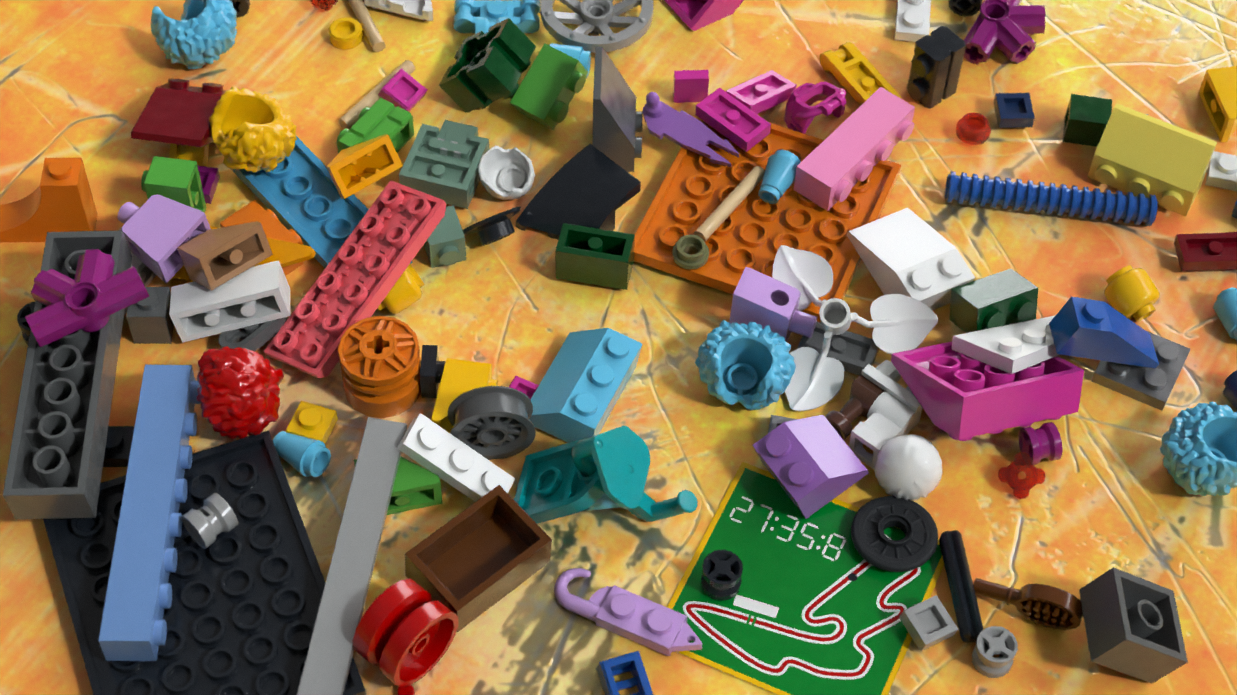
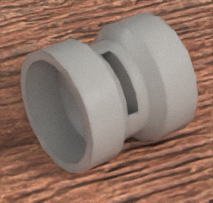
M217 493L205 499L203 506L199 510L191 509L181 517L182 523L189 535L203 549L213 544L218 534L221 532L228 533L239 524L232 508Z

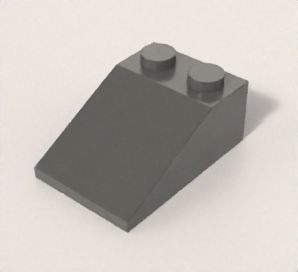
M595 47L593 146L627 172H634V158H641L642 137H635V132H642L643 111H636L635 94L604 48Z

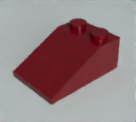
M168 79V83L155 88L131 131V139L203 147L213 142L209 118L212 116L213 109L221 95L225 93L223 85L202 83L201 88L189 86L190 81Z

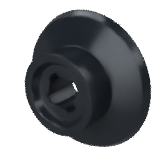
M520 207L509 209L463 229V233H477L482 246L515 233L510 219L520 211Z

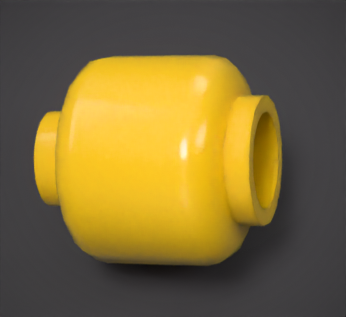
M411 264L408 265L379 305L378 309L380 311L386 307L391 313L398 314L421 298L422 291L420 288L424 286V283Z
M1129 265L1107 278L1106 282L1108 285L1104 290V296L1114 309L1128 319L1134 317L1139 322L1156 311L1153 305L1158 301L1160 292L1143 268L1133 269Z

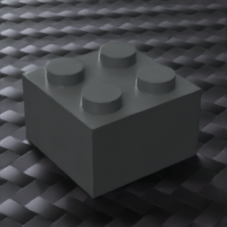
M1114 567L1079 589L1088 649L1092 662L1152 684L1188 663L1173 590Z

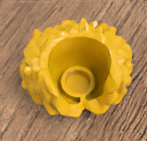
M233 86L221 95L213 109L214 112L210 116L209 122L211 123L213 142L224 156L223 164L231 169H245L247 172L252 171L253 173L260 170L270 172L285 157L290 156L297 139L295 133L297 126L291 122V116L287 113L285 114L284 110H281V106H279L275 98H270L267 94H261L257 91H250L247 88L240 90Z

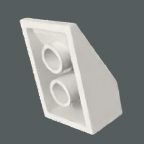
M909 208L850 230L847 233V237L884 295H906L919 300L933 311L950 303L952 288L972 282L975 279L974 274L957 248Z

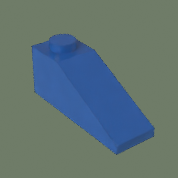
M1071 296L1049 323L1057 354L1148 368H1156L1159 365L1150 333L1104 301Z

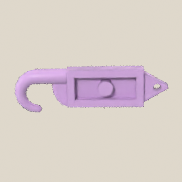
M571 568L564 571L556 580L554 593L559 604L573 613L596 622V625L667 656L676 651L702 649L701 640L687 624V616L615 585L599 589L588 601L575 596L568 591L567 585L574 578L590 577L591 572L583 568Z

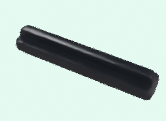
M957 530L945 531L941 533L939 544L960 636L965 643L976 642L977 637L984 628L962 535Z

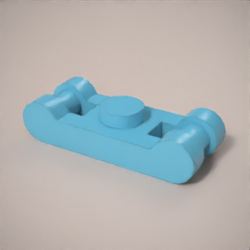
M455 0L454 10L457 14L454 16L453 26L460 33H475V17H486L489 21H496L499 17H509L523 33H535L540 27V18L538 16L540 12L539 0Z

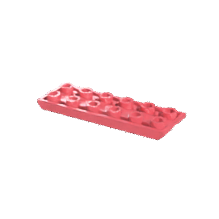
M390 180L263 352L269 357L289 364L318 379L327 377L340 360L338 347L342 335L351 325L374 314L443 219L446 211V202L443 199Z

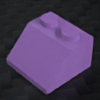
M824 415L783 422L753 444L764 466L805 519L869 474L866 467Z

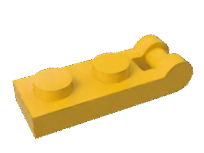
M849 41L840 45L839 50L834 52L828 50L819 55L822 68L826 72H831L860 106L880 87L902 99L897 91L852 42Z

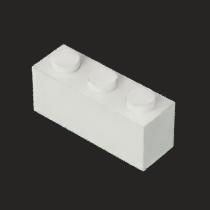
M278 260L251 267L212 291L194 281L171 287L169 315L182 343L290 316V286Z

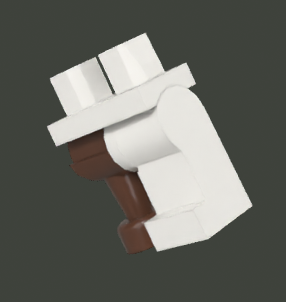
M885 360L876 368L868 364L862 370L861 376L856 380L854 379L851 385L850 398L839 412L833 410L825 415V418L843 440L851 434L850 449L858 459L874 469L873 466L882 445L892 438L907 435L920 422L922 406L910 388L907 386L905 389L897 383L901 375L889 360ZM861 414L868 418L864 423L860 421L852 430L851 423ZM863 444L872 449L873 454L868 453L863 448Z

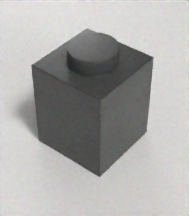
M145 287L149 297L128 306L126 317L133 342L138 344H171L174 324L169 315L171 298L169 287Z

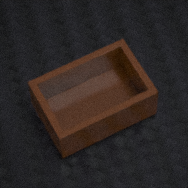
M498 485L405 553V576L411 578L431 594L432 601L438 600L458 616L459 625L456 632H459L550 562L552 539Z

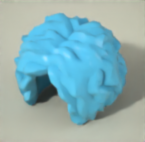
M186 0L183 4L184 12L181 15V20H175L166 16L158 6H154L152 9L151 32L156 38L157 45L166 54V59H171L170 62L173 64L181 63L186 65L188 69L202 68L206 63L213 64L214 60L218 61L219 55L226 53L235 43L237 12L230 0Z
M723 320L719 327H716L711 333L707 334V340L700 345L698 358L695 362L699 368L700 379L707 384L710 395L729 405L740 402L749 410H759L773 402L777 403L780 394H783L787 386H789L796 369L794 357L789 353L791 344L787 343L783 336H779V333L772 332L769 325L762 329V325L756 322H749L746 325L745 323H730Z
M1213 401L1209 404L1198 403L1194 408L1181 410L1172 419L1169 430L1162 436L1160 452L1164 455V467L1167 468L1175 483L1184 488L1188 494L1201 496L1228 495L1231 488L1237 487V412H1233L1227 404L1217 405Z

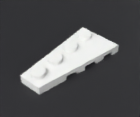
M1055 316L953 335L952 350L1013 374L1060 355L1056 353L1049 323Z

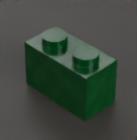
M563 223L555 251L556 278L627 290L634 264L635 235Z
M1010 268L952 288L949 320L966 333L1035 320L1038 287Z

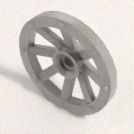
M541 0L540 3L543 25L554 39L563 45L583 47V50L591 51L592 53H595V47H603L606 52L628 47L638 41L648 31L653 19V0H623L615 5L612 3L613 0H583L582 3L579 0H559L575 13L553 11L555 0ZM638 5L641 6V12L638 17L619 16ZM562 23L577 24L580 26L573 31L564 26ZM610 27H620L626 29L617 33H613ZM588 34H600L601 36H591Z

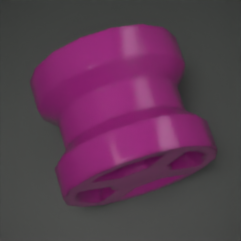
M1044 423L1038 429H1033L1030 426L1020 429L1018 436L1019 448L1027 465H1036L1041 459L1046 458L1050 461L1061 459L1063 450L1062 440L1054 423Z

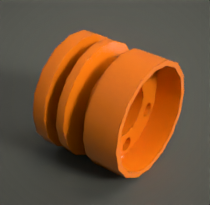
M386 316L364 318L351 325L340 339L338 354L346 400L356 411L368 417L387 418L400 415L410 409L421 395L419 343L416 333L407 323L394 317Z

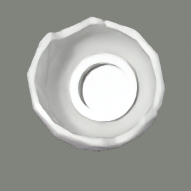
M494 146L481 156L478 165L482 185L490 195L498 199H519L532 188L535 178L532 161L516 147L513 149H502L499 146Z

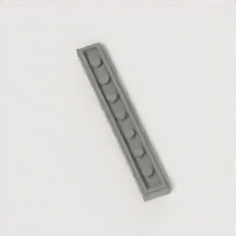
M370 417L367 419L297 695H343L354 651L352 640L356 627L362 618L402 454L397 447L407 431V423Z

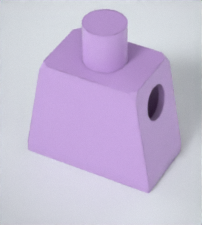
M158 194L152 195L141 207L132 202H126L119 209L117 216L118 220L124 223L121 230H123L129 250L166 283L184 265L177 247L205 231L211 230L204 212Z
M745 267L733 294L729 322L745 323L746 325L749 322H756L762 325V329L769 325L772 332L779 333V336H783L787 342L791 332L811 338L818 317L798 310L801 295L798 289L754 269Z

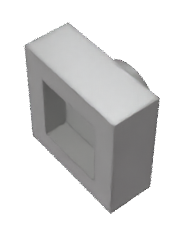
M937 595L904 610L899 616L920 651L954 636L958 631L956 624Z

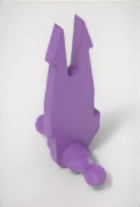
M649 92L647 94L646 104L643 107V117L650 134L660 140L665 136L679 146L709 158L712 163L731 167L729 161L709 148L707 144H712L739 158V153L727 139L722 140L700 120L683 110L678 112L659 100V95L656 92Z

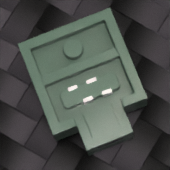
M445 120L440 132L439 127L422 124L399 173V182L407 187L443 199L446 204L468 209L480 182L478 165L481 156L489 150V139L478 136V127Z

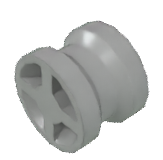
M991 626L982 630L977 637L976 646L972 652L974 668L980 674L989 678H999L1006 675L1010 671L1018 651V642L1015 636L1009 630L998 626ZM994 654H1000L999 657H993Z

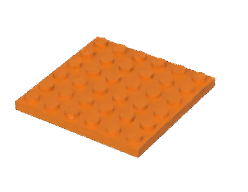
M697 117L698 120L722 140L727 139L739 153V158L712 144H707L709 148L731 163V167L712 163L709 158L681 147L635 233L634 261L733 295L745 267L772 277L773 263L778 248L781 245H785L794 249L810 251L823 257L832 268L833 286L827 295L818 299L821 301L831 298L843 300L861 261V257L847 237V233L880 218L900 174L901 164L889 160H880L873 167L866 180H859L852 187L848 197L843 202L838 201L828 211L794 190V182L776 204L767 203L758 195L762 183L761 180L706 240L705 244L709 249L707 263L698 269H685L678 266L673 260L672 252L674 245L681 237L694 235V232L755 166H760L765 170L769 156L775 154L777 150L790 151L802 162L824 141L823 139L770 123V134L746 152ZM811 302L802 312L817 316V321L821 322L820 307L815 306Z

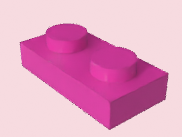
M771 70L728 89L726 92L758 114L788 100L797 85Z
M718 88L696 105V116L746 152L770 134L771 124L721 88Z

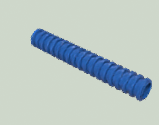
M950 171V174H948L945 188V199L949 203L952 200H957L958 204L968 201L969 205L979 202V205L983 207L987 203L990 204L991 208L1001 205L1002 209H1007L1008 206H1012V209L1017 211L1021 207L1025 212L1034 209L1035 213L1045 210L1046 214H1051L1052 211H1055L1059 216H1062L1063 213H1067L1069 217L1078 214L1079 218H1085L1086 215H1089L1090 219L1093 220L1096 217H1101L1102 221L1112 218L1113 222L1123 219V223L1129 224L1131 220L1136 225L1145 222L1146 226H1151L1155 222L1158 207L1156 196L1152 194L1147 198L1143 193L1134 196L1132 192H1127L1126 195H1123L1122 191H1116L1113 194L1109 189L1100 192L1099 188L1089 191L1088 187H1083L1082 190H1079L1075 185H1072L1070 189L1065 184H1061L1060 187H1056L1055 183L1045 186L1044 182L1041 181L1036 185L1033 184L1032 180L1022 183L1021 179L1011 182V178H1005L1002 181L998 176H995L994 179H989L988 175L978 178L977 174H972L971 177H968L967 173L964 172L959 176L956 175L955 171Z

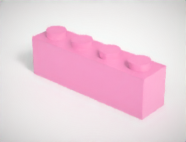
M880 87L796 167L794 190L827 211L838 201L843 202L848 197L852 187L859 180H866L873 167L880 160L885 161L900 140L905 141L908 139L914 129L912 120L915 107Z

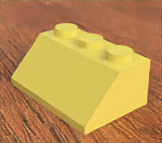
M1116 103L1094 153L1087 177L1123 192H1132L1134 196H1137L1139 193H1143L1147 198L1150 194L1155 195L1158 206L1187 216L1201 188L1217 142Z

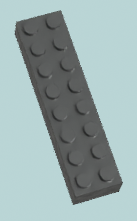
M123 230L47 232L41 271L54 269L74 279L79 256L83 255L86 250L99 249L105 254L112 255L115 262L113 275H116L131 268L132 255ZM35 301L34 312L47 306ZM125 308L111 314L108 323L100 330L85 332L79 329L41 348L33 332L30 331L3 491V498L15 520L96 518Z

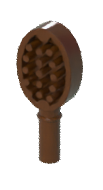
M976 578L973 584L976 595L1005 602L1007 605L1012 604L1025 616L1026 620H1032L1035 624L1039 623L1044 627L1062 630L1074 629L1080 626L1083 618L1081 600L1067 591L1053 586L1027 584L1021 587V589H1015L1014 586L1008 587Z

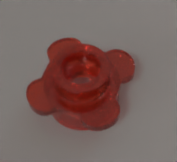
M1025 452L1017 453L1014 461L1008 467L1000 468L998 472L999 480L1007 483L1013 489L1014 496L1019 499L1027 498L1029 490L1036 484H1042L1046 478L1044 470L1036 468L1030 462L1029 454ZM1024 472L1026 477L1019 479L1018 473Z

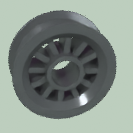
M486 386L469 390L455 398L448 408V419L453 426L450 434L488 460L514 456L524 451L534 441L535 427L529 420L533 413L532 402L526 394L510 387Z

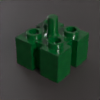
M510 18L491 26L487 33L480 31L464 39L454 57L457 61L448 68L439 86L466 113L479 107L484 109L493 101L502 97L504 99H512L518 89L519 84L517 82L521 74L531 64L529 59L536 46Z

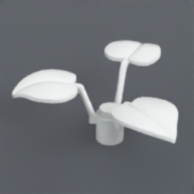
M781 245L778 248L773 263L772 278L790 285L801 292L798 306L799 311L805 310L811 302L815 306L820 307L821 325L825 330L820 354L811 347H801L790 352L794 357L796 369L789 386L785 390V394L793 411H809L819 408L832 400L840 391L844 382V366L839 360L826 356L829 352L832 336L846 332L851 322H856L866 328H874L872 332L873 342L880 350L887 354L916 349L938 322L937 315L927 305L902 294H886L874 300L870 307L873 321H868L858 316L856 312L850 313L848 304L842 299L831 298L821 301L818 298L827 295L833 286V271L830 264L820 255L810 251L794 249L785 245Z

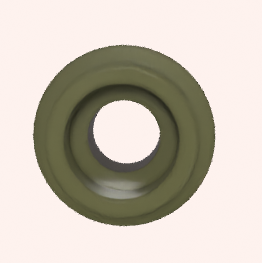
M685 235L674 245L672 256L678 266L685 269H698L707 263L709 249L701 237Z

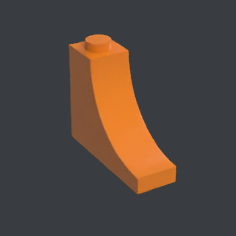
M82 157L45 158L40 186L23 199L0 205V243L46 242L47 232L95 231L98 213Z

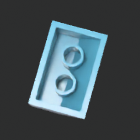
M610 328L570 332L531 398L533 413L529 420L533 423L534 427L567 443L598 435L637 366L642 343Z

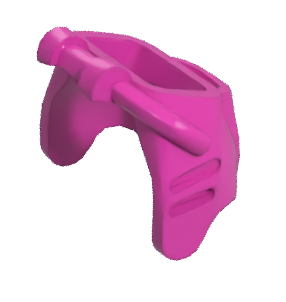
M819 82L816 85L805 83L793 91L785 107L784 121L788 129L806 134L807 128L815 116L820 114L829 116L832 113V115L839 118L845 111L847 103L845 98L846 91L828 82ZM816 101H822L815 106H810Z

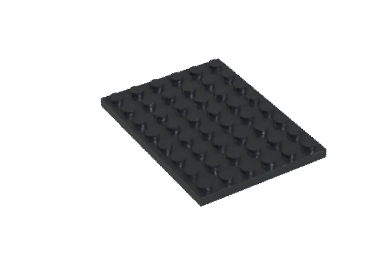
M269 430L261 432L259 435H252L192 454L191 469H185L184 479L187 480L188 486L187 500L185 503H180L179 513L183 516L191 509L199 510L203 506L205 499L217 493L232 508L239 524L228 533L221 532L218 534L216 541L206 549L201 548L192 539L184 525L182 526L181 537H175L173 548L177 549L176 572L169 573L168 584L172 586V603L169 609H164L163 620L166 621L167 637L165 645H159L157 661H106L99 643L126 475L100 483L96 518L43 519L93 695H297L325 587V580ZM352 655L343 695H366V690Z

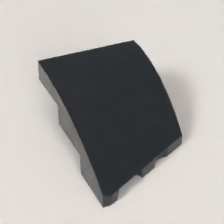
M589 144L569 160L542 187L516 220V227L524 231L527 227L547 232L548 237L559 240L563 223L613 231L615 229V210L640 192L641 182L592 144Z

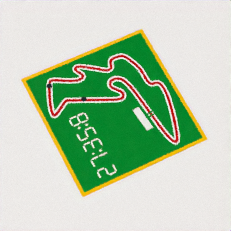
M742 461L667 608L687 616V624L701 640L702 649L676 652L776 695H888L912 641L911 635L899 616L904 610L931 597L944 567L939 539L934 554L922 566L906 572H890L879 569L861 557L852 541L851 525L855 514L860 509L859 507L834 498L805 519L770 472ZM888 527L884 530V534L890 540L898 541L905 537L904 532L900 528ZM715 550L731 551L742 561L743 573L740 590L735 597L729 600L719 601L712 599L702 589L703 562L707 555ZM726 577L716 578L717 580H728Z

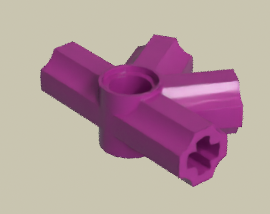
M985 0L981 5L978 18L964 39L966 44L964 52L966 61L976 65L980 62H987L995 46L1011 62L1015 61L1018 64L1026 60L1036 46V42L1028 34H1044L1046 27L1045 6L1020 5L1022 0Z
M99 249L86 250L83 255L79 256L74 279L54 269L42 270L34 278L31 295L34 300L47 307L25 316L40 348L79 329L85 332L100 330L108 323L111 314L149 297L136 268L133 266L113 275L115 262L112 255L105 254Z

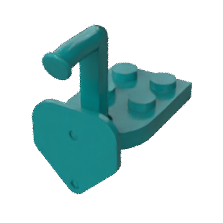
M621 426L592 437L526 455L514 498L515 502L537 524L581 512L592 506L604 493L620 507L647 522L666 519L686 512L691 513L698 506L696 496L688 490H682L678 493L677 497L660 502H655L644 493L650 467L649 449L643 439L627 426Z

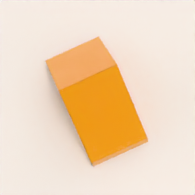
M388 134L341 150L326 166L341 199H346L403 167Z

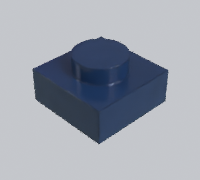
M1030 93L995 94L993 103L998 128L1033 127L1035 116Z

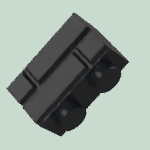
M941 26L932 31L930 36L926 35L915 43L907 91L914 100L920 102L925 108L931 109L939 104L942 99L945 100L955 94L957 90L966 44L948 27Z

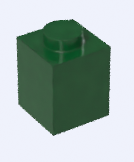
M1071 94L1064 118L1063 142L1097 147L1112 113V99Z

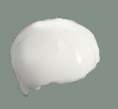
M915 434L898 436L888 440L882 445L873 466L875 477L878 479L879 485L885 489L886 494L912 501L926 498L937 487L943 473L942 459L938 450L926 438Z

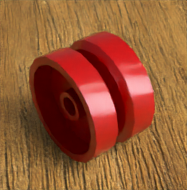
M411 578L403 579L388 587L364 613L352 640L353 648L369 663L373 665L379 664L380 672L395 685L401 688L410 686L423 678L446 653L459 625L458 616L438 600L432 601L431 594Z

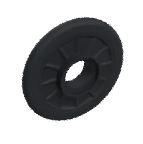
M895 496L873 499L857 511L851 525V537L857 552L868 563L885 571L906 572L922 566L932 557L938 544V531L933 518L921 505L910 499L905 500ZM888 527H897L904 532L905 537L898 541L890 540L884 534V530Z

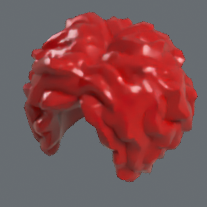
M226 346L218 350L209 349L203 352L201 359L198 360L200 371L197 375V380L200 387L197 389L198 395L196 398L197 401L201 402L202 418H207L215 432H219L221 436H227L230 439H243L247 435L261 434L270 422L278 420L279 415L277 412L280 406V398L278 396L280 394L279 384L284 378L282 369H274L270 366V361L267 358H263V355L241 347L231 349Z

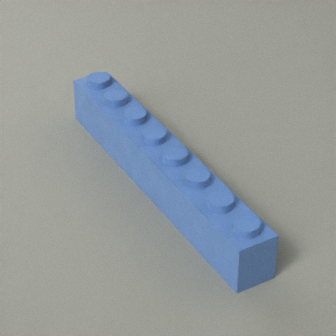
M145 364L99 635V643L106 661H157L159 645H165L167 625L166 621L163 620L164 609H169L172 603V586L168 584L169 573L176 572L177 549L173 548L175 537H181L183 523L181 520L182 514L179 513L180 503H185L187 500L188 486L187 480L184 479L185 469H191L192 447L189 445L190 436H196L197 415L193 413L194 405L201 403L196 398L198 395L197 389L200 385L198 381H195L192 365Z

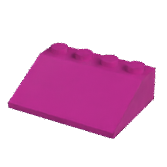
M952 341L891 354V362L933 424L948 433L955 440L968 441L978 435L987 433L998 434L1004 429L1017 426L1027 427L1031 426L1034 422L1046 419L1057 420L1063 415L1076 413L1079 410L1084 370L1059 356L1010 374L952 350Z

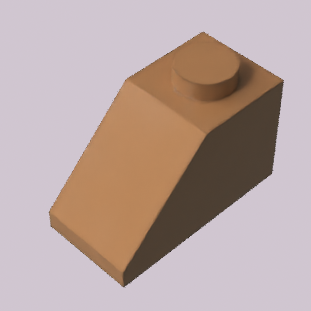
M258 221L207 230L177 247L189 279L211 291L273 255L262 224Z

